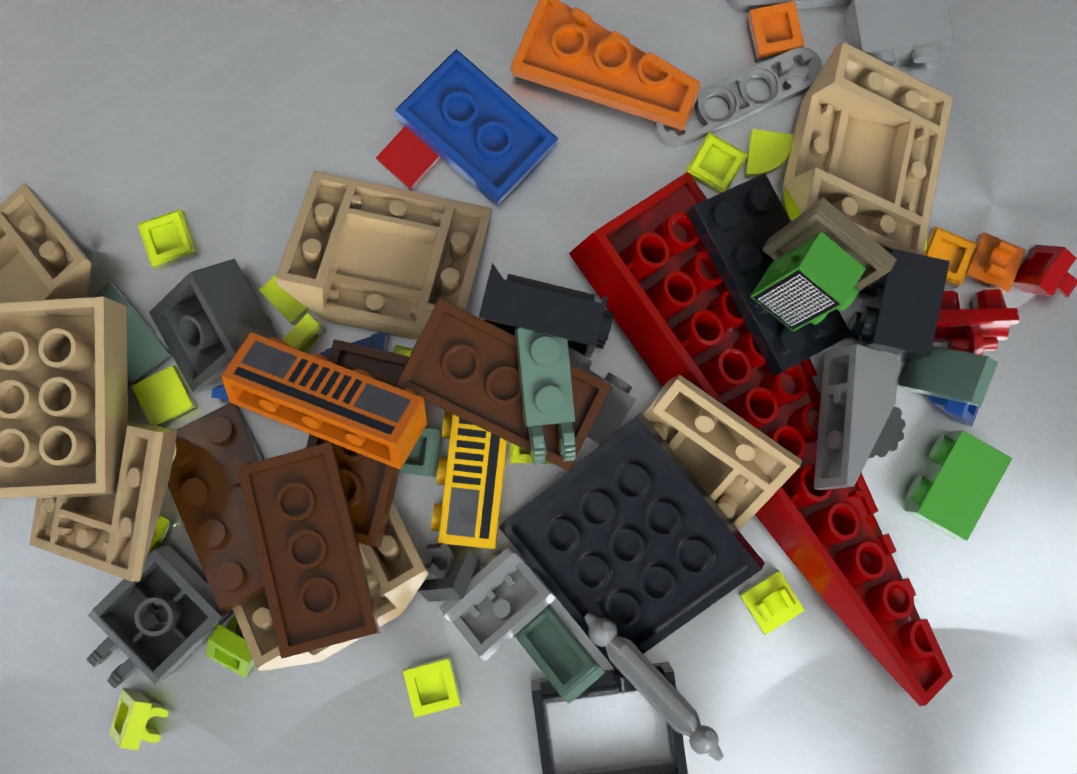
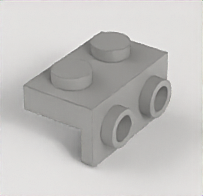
M511 547L498 551L485 560L481 568L482 570L471 579L463 599L446 600L439 608L443 616L456 626L478 656L485 661L556 599L523 558Z

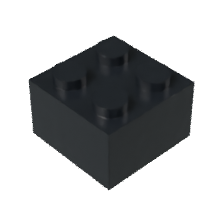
M891 249L888 252L897 259L892 270L858 293L863 294L860 312L855 311L849 325L850 333L848 338L854 339L853 345L859 344L898 356L899 362L908 363L931 356L950 261Z

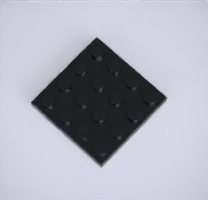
M639 413L574 465L570 471L560 476L499 526V529L588 637L589 627L584 617L586 614L591 613L599 618L611 620L616 625L617 636L630 640L642 654L761 571L765 564L642 413ZM595 645L603 654V656L608 660V662L612 665V667L617 672H619V670L609 660L606 647H600Z

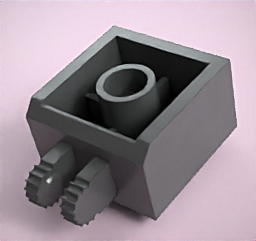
M170 545L155 548L147 556L141 580L129 581L123 579L88 615L108 637L86 660L95 667L105 662L112 655V652L119 647L129 658L123 664H120L108 678L107 682L113 688L118 687L137 668L154 684H157L177 669L212 634L218 624L221 625L233 613V610L230 609L225 612L219 609L210 586ZM156 605H163L166 608L168 620L158 621L155 614L159 613L160 610L155 609Z

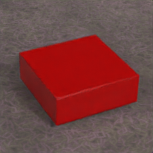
M406 126L376 157L377 162L410 191L415 188L441 159L438 154Z

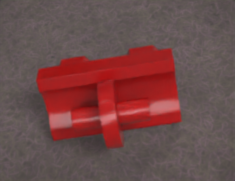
M1000 289L976 292L972 299L973 309H960L958 293L954 290L944 291L933 342H948V349L983 355L984 351H996L998 349V341L1006 340L1011 325L1019 322L1018 309L1007 308Z

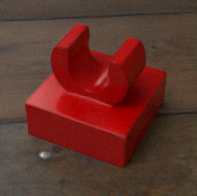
M1035 245L1019 268L1013 285L1024 293L1051 296L1058 291L1064 297H1069L1077 286V279L1068 273V270L1077 258L1065 247Z

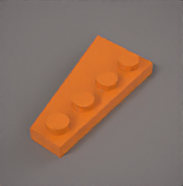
M559 0L538 1L510 67L513 76L683 131L700 92V82L655 54L651 52L646 54L630 44L627 37L615 30L613 32L608 31L592 21V17L577 7L572 9Z

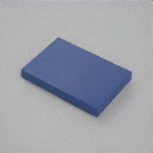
M457 49L395 109L394 117L496 206L550 152L559 139Z

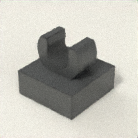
M443 543L427 545L426 550L433 558L430 563L424 564L429 574L418 589V592L428 602L463 599L480 560L470 549L452 551L447 544Z

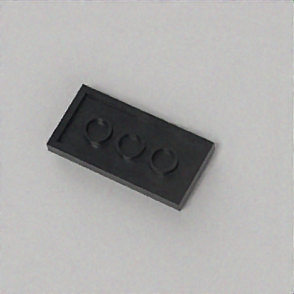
M765 173L704 200L686 211L773 376L849 337L850 330L837 309L828 313L818 324L809 323L793 332L750 297L771 263L775 261L762 250L770 237L791 222Z

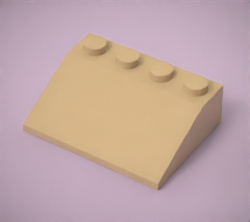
M104 296L0 303V499L116 495L128 425L127 306Z

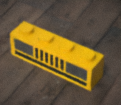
M445 411L442 438L450 439L448 457H439L436 481L438 485H445L443 504L434 503L431 531L439 532L438 543L495 549L508 441Z

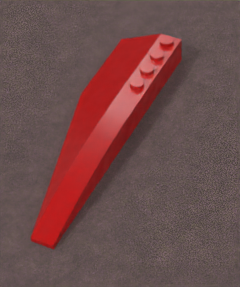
M686 172L595 230L576 246L569 255L602 300L603 296L608 297L607 309L614 312V319L662 387L667 381L680 374L802 460L800 467L755 514L756 517L859 641L919 706H926L951 680L953 675L928 619H920L914 605L913 596H916L911 581L909 577L903 579L892 556V553L897 550L889 533L883 535L876 521L874 513L879 512L862 472L854 487L828 490L814 489L821 396L812 377L816 376L817 372L811 359L808 358L773 376L686 213L692 206L707 200V197L690 173Z

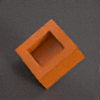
M795 1L749 11L747 18L757 60L804 47L805 44Z

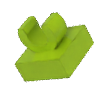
M233 616L228 622L227 628L220 624L216 626L208 638L205 656L246 678L255 663L245 639L236 632L239 624L236 617Z

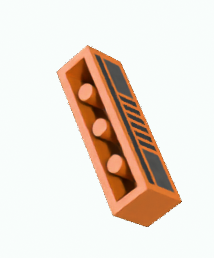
M250 332L221 375L230 403L400 470L427 425L424 397L416 395L412 389H401L397 386L376 380L371 374L360 369L352 371L332 363L321 354H308L294 349L276 337L265 338Z

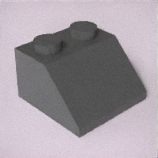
M235 258L190 272L149 312L192 392L221 378L222 373L250 332L265 338H278L270 319L265 315L251 289L248 279L243 275Z

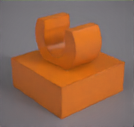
M983 232L976 239L975 243L978 245L964 278L990 289H1000L1002 294L1008 293L1026 249Z

